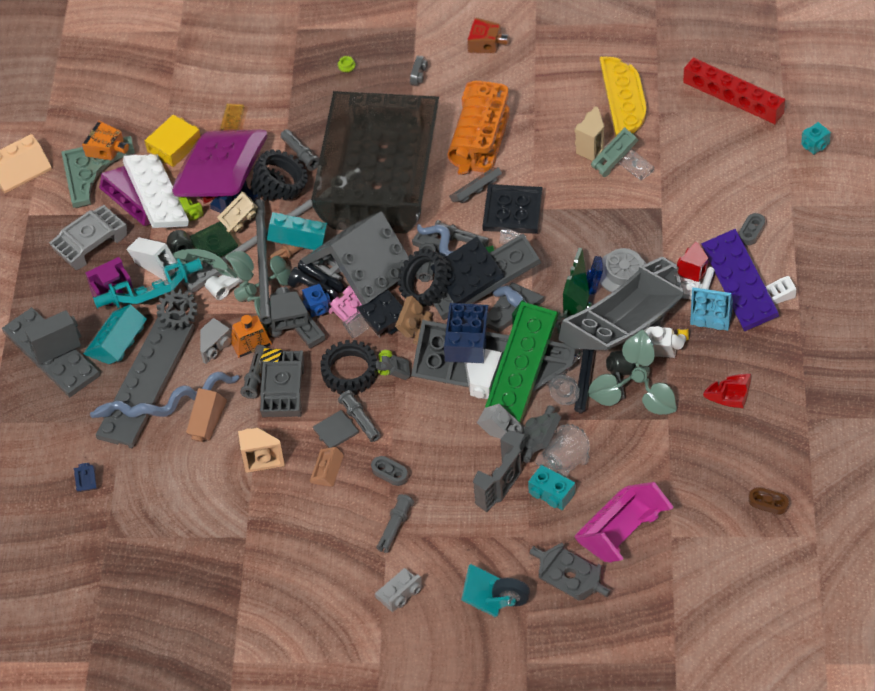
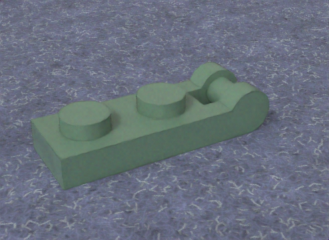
M624 127L592 161L591 166L595 170H599V174L603 177L608 176L611 169L639 140Z

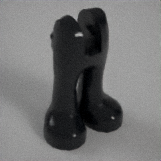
M302 260L299 261L298 268H293L287 282L288 286L296 288L300 284L308 287L320 284L324 293H328L330 300L338 297L337 292L341 293L345 287L339 279L322 272L312 262L304 265ZM310 276H313V277L317 278L319 281H316L315 279L311 278Z

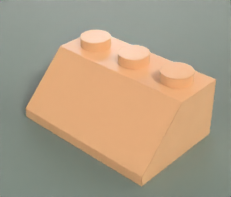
M32 134L0 149V188L4 193L52 170L40 144Z

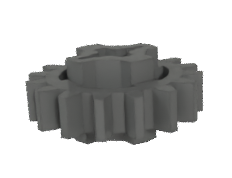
M179 289L178 293L171 290V295L164 293L165 299L159 298L161 304L156 305L157 310H159L157 311V317H160V323L165 322L166 328L171 325L173 330L176 329V326H179L180 330H183V325L190 327L189 321L195 322L194 316L198 315L196 310L198 308L197 303H193L195 301L194 297L189 298V292L182 294L181 289ZM168 304V305H169V308L166 309V312H164V311H165V307H166V305ZM190 307L189 313H188V315H186L185 312H186V311L188 310V308Z

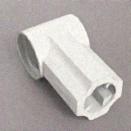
M224 275L220 277L212 276L206 281L205 288L217 300H222L228 295L230 289L243 282V280L238 276L237 278Z

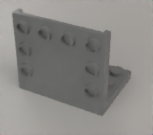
M382 211L349 226L301 259L304 265L311 262L315 265L321 260L333 256L361 305L367 304L401 280L398 278V274L403 272L400 268L401 266L405 267L403 263L405 260L409 261L406 251Z

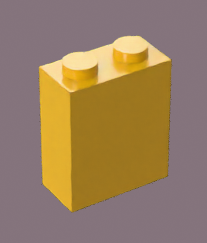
M172 115L144 141L148 153L158 155L161 161L175 167L190 153L201 136L200 130L195 125L192 126L183 118Z

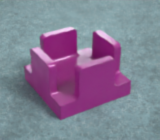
M120 257L85 272L93 297L108 293V290H110L108 284L110 283L114 286L128 281L130 288H133L130 276L124 269ZM118 289L116 293H123V291Z

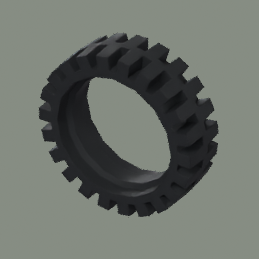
M267 150L257 160L253 168V177L256 178V183H260L259 187L261 189L265 188V193L270 192V196L274 197L276 195L277 199L283 197V200H288V198L292 200L298 197L307 183L308 175L306 174V169H303V164H298L299 160L297 158L294 160V156L291 154L288 156L285 151L281 153V150ZM272 165L284 169L293 178L295 184H285L276 180L268 172L266 166Z
M419 249V251L413 252L414 255L410 254L408 256L409 261L405 260L403 262L405 267L401 266L400 270L403 272L398 274V278L401 279L398 281V285L401 286L398 289L405 299L413 296L423 307L431 306L432 303H437L438 298L442 299L443 297L442 292H447L448 289L445 287L450 285L448 279L451 278V274L448 272L451 271V267L448 266L449 262L439 253L429 249ZM433 261L435 265L434 280L424 293L417 295L414 291L415 275L423 264Z
M345 340V344L342 341L337 342V347L335 344L331 345V350L327 349L320 362L321 374L326 386L331 388L333 392L337 390V393L340 395L343 391L348 390L353 391L354 395H357L358 390L362 393L365 392V387L369 389L371 383L374 384L375 378L378 376V369H376L377 358L373 349L371 350L368 345L365 346L363 342H360L358 345L357 340H353L352 343L349 340ZM346 356L361 357L368 363L367 370L361 376L348 380L334 376L331 373V366L338 359Z

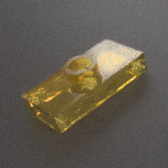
M226 104L220 130H239L245 109L244 105Z

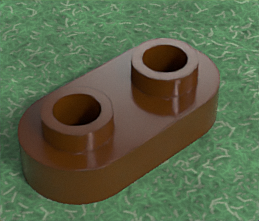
M761 487L753 488L749 492V504L756 509L777 515L784 514L788 510L789 499L782 493Z

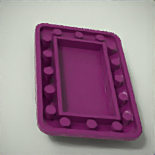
M213 130L203 133L191 149L172 188L173 195L176 197L233 196L239 193L267 139L268 134L266 130Z

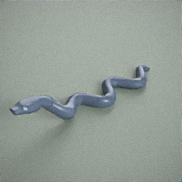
M418 224L417 230L422 235L441 234L440 255L446 257L453 252L448 249L450 231L446 226L435 225L423 228ZM508 285L501 286L492 291L495 297L506 295L508 302L514 307H517L524 299L521 294Z
M224 372L212 373L206 379L202 389L211 391L214 383L218 380L233 384L239 379V375L230 377ZM187 385L178 387L172 392L168 403L162 407L146 403H139L131 407L122 401L109 402L90 412V417H108L115 410H120L128 417H138L142 414L165 417L174 412L181 397L187 395L195 401L197 391Z

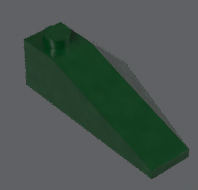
M578 248L574 264L570 269V276L567 277L563 291V313L565 310H568L567 314L569 316L592 306V303L589 302V289L582 248Z

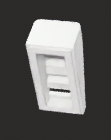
M789 276L765 286L768 293L773 294L771 299L774 304L796 297V287Z

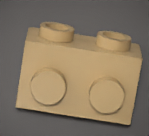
M241 192L217 218L227 228L228 233H238L244 227L243 223L247 219L251 220L256 215L255 211L259 207L245 192Z

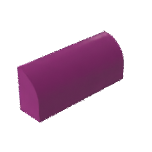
M125 166L101 173L99 188L143 226L151 224Z

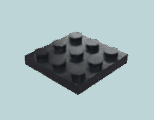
M488 184L482 230L538 234L543 187Z
M475 237L445 257L449 262L448 266L451 267V271L448 272L451 274V278L448 279L450 285H446L445 288L448 289L447 293L454 303L464 304L505 278L503 272L478 237ZM433 264L430 268L435 274V265Z

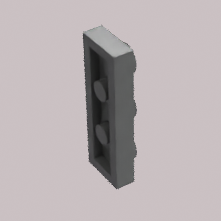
M499 167L491 168L449 195L452 202L459 201L462 203L470 198L469 195L473 192L476 194L483 190L485 184H492L497 181V176L501 175L502 172Z

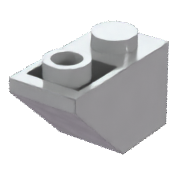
M215 318L200 329V351L203 363L205 364L214 359L223 348L231 343L230 329Z
M500 404L484 408L477 421V424L490 436L499 439L509 430L522 434L525 429Z

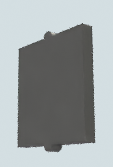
M342 410L313 426V430L319 436L320 441H323L328 448L337 447L359 433L352 424V420L348 419Z

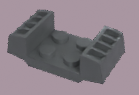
M303 350L282 351L278 362L263 361L260 406L262 418L301 417L300 393L301 377L304 374Z
M509 430L500 439L502 464L494 470L492 477L479 470L473 480L475 504L485 512H488L496 503L502 502L522 473V464L524 462L522 457L525 454L524 434Z

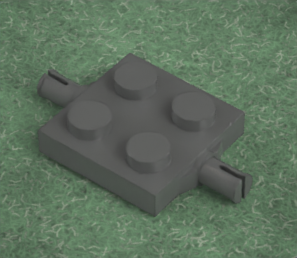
M547 406L542 416L530 418L525 424L526 427L522 433L525 435V454L522 460L526 463L530 462L532 455L536 451L547 448L561 417L557 413H553L555 411L553 406Z

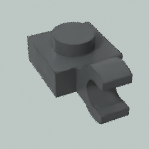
M418 232L412 239V243L417 247H420L423 243H432L435 246L436 252L439 253L441 239H438L437 233L422 235Z
M393 355L390 358L382 356V362L376 361V369L390 370V375L403 380L410 377L409 360Z

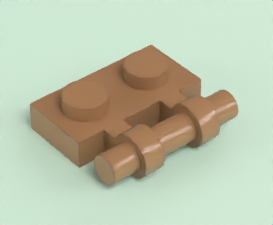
M409 296L405 300L395 327L406 338L413 336V343L417 345L422 320L431 321L432 314L425 311L423 315L424 307L413 296Z

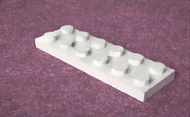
M153 154L124 156L123 164L152 228L188 226L189 220L178 197L173 195V186L159 156Z

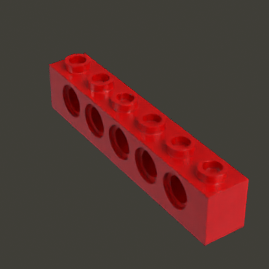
M694 57L684 67L683 83L772 124H776L784 114L785 98Z

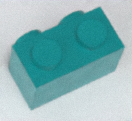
M543 465L538 468L528 481L529 493L534 498H540L551 507L562 511L576 494L575 482Z

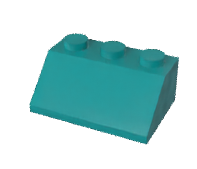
M272 212L267 241L315 250L323 245L327 223Z
M131 304L112 312L83 354L106 364L121 361L125 356L124 351L134 343L135 340L133 338L143 330V324L147 319Z

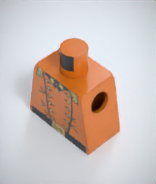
M101 121L96 123L82 144L86 157L113 160L118 152L126 154L129 149V145L124 143L122 132Z
M244 315L240 322L232 325L231 344L238 358L255 352L257 345H264L265 347L272 345L258 316Z

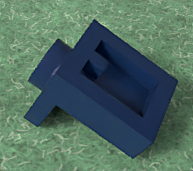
M82 463L78 464L77 468H74L77 492L97 489L96 468L94 465Z

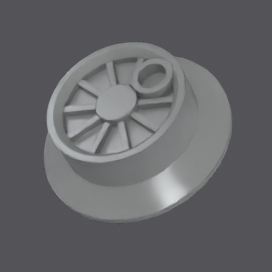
M616 249L599 261L597 278L600 284L612 293L639 270V267L645 265L646 262L637 252L631 249Z

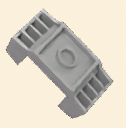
M103 205L96 210L88 211L62 229L59 235L49 244L70 266L78 270L87 265L84 255L109 237L116 243L121 241L127 235V225Z

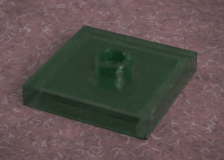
M221 221L189 236L195 249L206 250L219 257L238 248L237 242L227 232L226 227Z

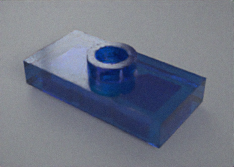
M595 256L591 269L587 270L589 294L595 295L603 274L601 256Z

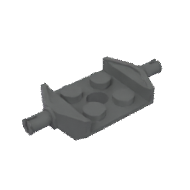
M563 543L546 552L539 550L535 546L530 549L529 554L540 559L539 578L578 601L585 600L592 593L596 592L605 597L610 595L611 589L600 583V564L596 567L564 549ZM568 572H572L576 576L574 578L569 579L566 578L564 575Z

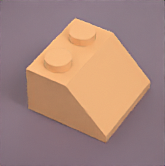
M248 428L238 431L246 473L285 466L280 440L259 428Z

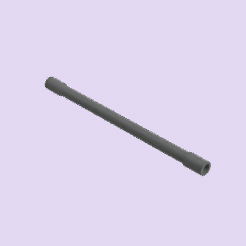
M258 199L254 203L259 207L255 211L260 322L262 324H269L272 319L269 300L265 228L266 212L265 202Z

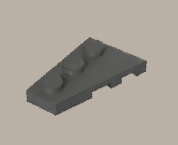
M513 282L509 285L513 290L521 294L529 304L540 305L544 302V296ZM506 295L499 298L489 311L487 317V328L498 333L512 324V313L516 309V307L508 302Z

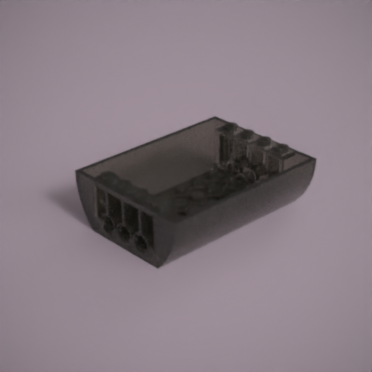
M333 91L311 198L312 206L323 222L327 223L334 230H345L349 226L382 211L394 233L406 234L417 224L422 210L439 107V96ZM383 145L388 146L387 148H380ZM379 159H386L384 162L378 161ZM359 168L360 171L356 173L354 170ZM346 176L347 184L344 185L343 188L339 187L343 185V181L340 179V177ZM374 186H381L379 189H373Z

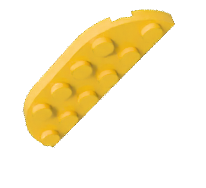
M600 57L615 137L624 127L633 134L642 126L646 118V102L640 76L631 64L627 65L621 62L619 58Z

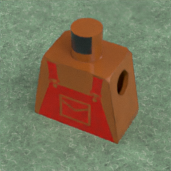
M474 18L467 39L468 53H496L499 44H509V35L501 34V25L499 23Z

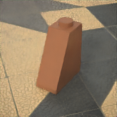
M198 388L186 431L192 437L191 440L203 442V439L210 441L227 402V399L219 393Z

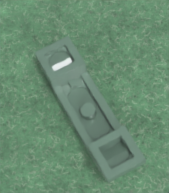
M186 249L172 253L175 260L179 258L183 264L199 258L201 263L213 265L212 267L224 276L237 278L238 276L231 266L219 256L209 251Z

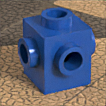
M320 284L302 289V303L311 317L323 315L329 311L328 304L331 303L327 292L324 293Z

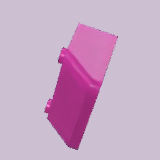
M655 482L626 486L617 492L576 533L575 539L580 545L604 562L621 561L623 557L619 553L620 548L618 546L642 522L648 521L651 523L655 521L660 511L671 510L673 506Z

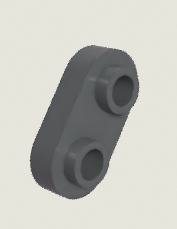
M417 55L410 76V84L413 86H419L423 82V72L428 67V60H425V56Z
M752 213L746 218L739 231V236L744 245H752L759 238L765 227L763 215Z
M385 456L376 457L371 462L372 472L375 476L395 486L406 483L408 473L404 466Z

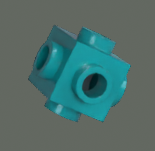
M817 122L802 132L801 145L814 155L824 150L830 144L831 131Z

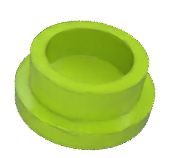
M344 56L339 60L338 68L342 72H350L355 68V61L349 56Z

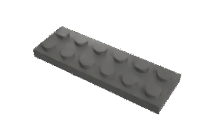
M524 233L489 253L503 272L505 278L464 304H472L541 264L540 259ZM442 292V299L438 298V302L433 303L443 320L448 317L450 303H454L447 292Z
M31 307L2 327V331L70 398L100 376L99 371L76 349L39 365L31 351L24 329L45 319Z

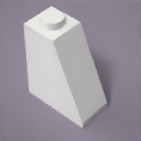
M138 237L127 248V251L137 265L164 281L166 279L162 267L176 263L166 243ZM174 268V269H172V270H169V271H168L169 276H171L174 272H176V271L178 270V268Z
M485 349L484 363H465L470 396L488 399L502 359V352Z

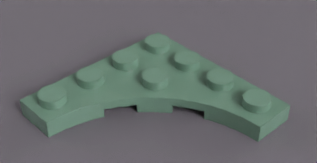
M131 136L123 137L124 143L129 145L127 153L118 152L113 160L86 157L83 147L61 152L73 208L91 204V189L99 174L114 161L135 153Z

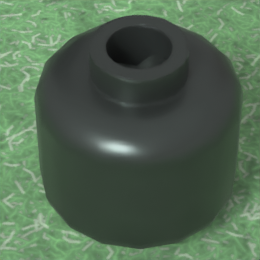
M183 230L173 231L167 237V246L171 253L193 248L188 233Z
M613 351L606 358V368L614 376H616V372H620V376L630 375L636 367V363H629L624 358L622 351Z

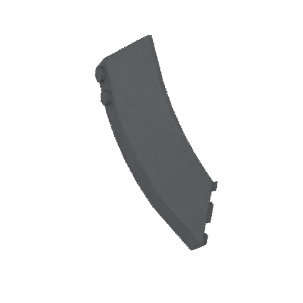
M660 257L640 266L633 276L604 299L562 320L558 340L573 349L608 350L627 341L640 330L647 329L683 297L684 291L681 288L680 275L677 274V265L664 257Z
M422 320L411 376L469 387L465 363L445 362L444 342L447 324ZM486 332L485 349L502 352L503 356L509 335ZM549 341L533 391L573 365L575 349L563 343Z

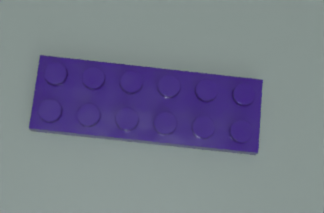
M736 229L701 243L724 292L731 293L732 308L744 332L779 317V313Z

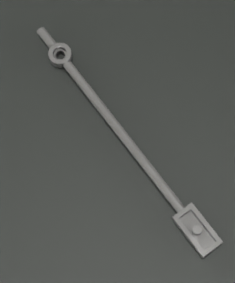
M355 169L345 177L335 176L331 178L328 188L287 215L297 217L332 193H344L348 188L347 183L361 175L360 169ZM269 227L266 228V237L268 236ZM257 235L232 252H245L257 244ZM225 256L221 258V259L224 260L226 263L229 262V261L225 258ZM203 263V270L188 274V283H185L183 279L181 283L193 294L205 286L206 281L210 277L220 276L221 274L212 267L213 265Z

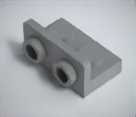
M404 568L375 593V597L391 612H394L397 608L403 607L412 595H416L421 590V576L418 574L414 576Z

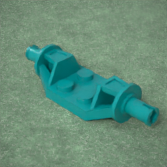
M178 258L176 263L162 267L165 281L159 279L152 282V286L137 287L133 293L128 281L114 286L110 283L108 284L110 289L108 293L93 297L95 305L98 309L113 303L118 309L120 308L119 302L139 304L164 293L171 292L182 279L185 283H188V274L203 270L201 261L198 258L183 264ZM174 268H178V270H177L176 272H174L171 276H169V274H168V271H169V270H172V269H174ZM126 287L128 292L116 293V290Z

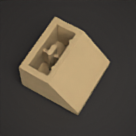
M596 106L591 112L586 114L585 119L575 128L576 154L591 161L604 150V125L599 108Z

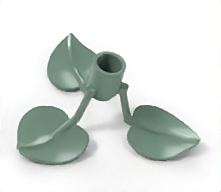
M234 251L226 255L225 258L231 263L238 277L244 281L239 285L240 287L234 290L235 298L239 302L255 300V309L260 319V297H254L259 283L255 285L248 283L254 276L252 272L254 269L253 261L245 252ZM272 257L270 267L274 275L268 277V281L277 277L280 285H288L287 282L292 271L282 257ZM272 321L269 324H262L266 332H268V326Z
M643 329L630 337L622 348L624 358L629 363H636L632 374L618 384L614 375L602 374L591 383L588 390L590 398L602 405L612 406L618 403L622 396L619 387L633 379L638 383L645 382V388L648 392L644 394L642 402L650 412L666 415L677 410L675 395L670 386L665 383H655L651 389L649 388V379L647 377L650 374V368L648 365L654 360L655 350L650 337Z

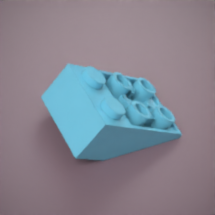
M692 287L690 325L728 331L733 306L731 293Z

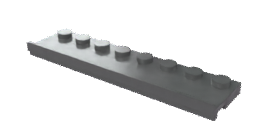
M157 317L113 402L122 401L131 407L139 403L155 405L195 328L194 324L191 323L190 327L183 325V330L176 326V329L173 330L171 325L166 328L165 322L160 323V317ZM115 410L110 416L104 418L96 433V438L117 445L121 443L128 445L129 448H133L149 415L142 414L138 417H128L120 410Z

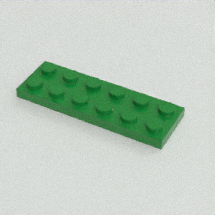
M521 301L485 408L500 404L520 424L522 423L559 315L557 311Z

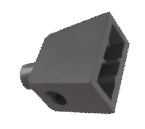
M284 287L278 288L276 295L270 297L272 331L308 325V313L298 293L295 291L287 292V289Z

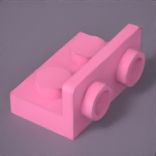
M348 286L343 291L344 296L341 298L336 297L330 303L332 307L328 311L330 314L334 312L345 324L358 314L357 307L361 305L351 286Z

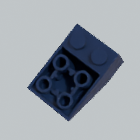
M450 303L444 342L445 362L484 363L488 305Z

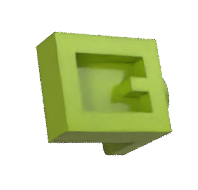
M178 197L189 221L203 217L200 202L192 204L191 199L187 200L186 197Z

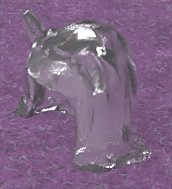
M573 424L561 425L554 432L547 448L536 458L535 463L538 466H546L552 471L567 477L569 472L574 470L580 463L586 465L589 462V438L584 433V430L579 429L578 426Z

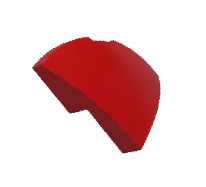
M751 374L726 377L727 380L721 381L719 385L718 381L711 384L703 393L706 399L728 407L744 408L749 392Z

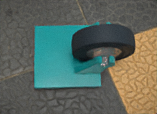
M472 564L468 565L461 601L495 618L498 616L499 609L503 607L522 606L528 602L530 588L524 582L514 578L500 579Z

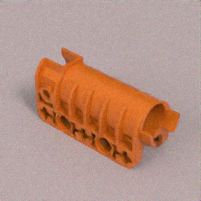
M471 81L466 84L462 96V111L447 154L449 161L459 168L458 174H466L469 170L486 172L494 167L510 116V108L506 104L509 97L506 85L485 81ZM485 158L488 159V164H486V166H483V164H485Z

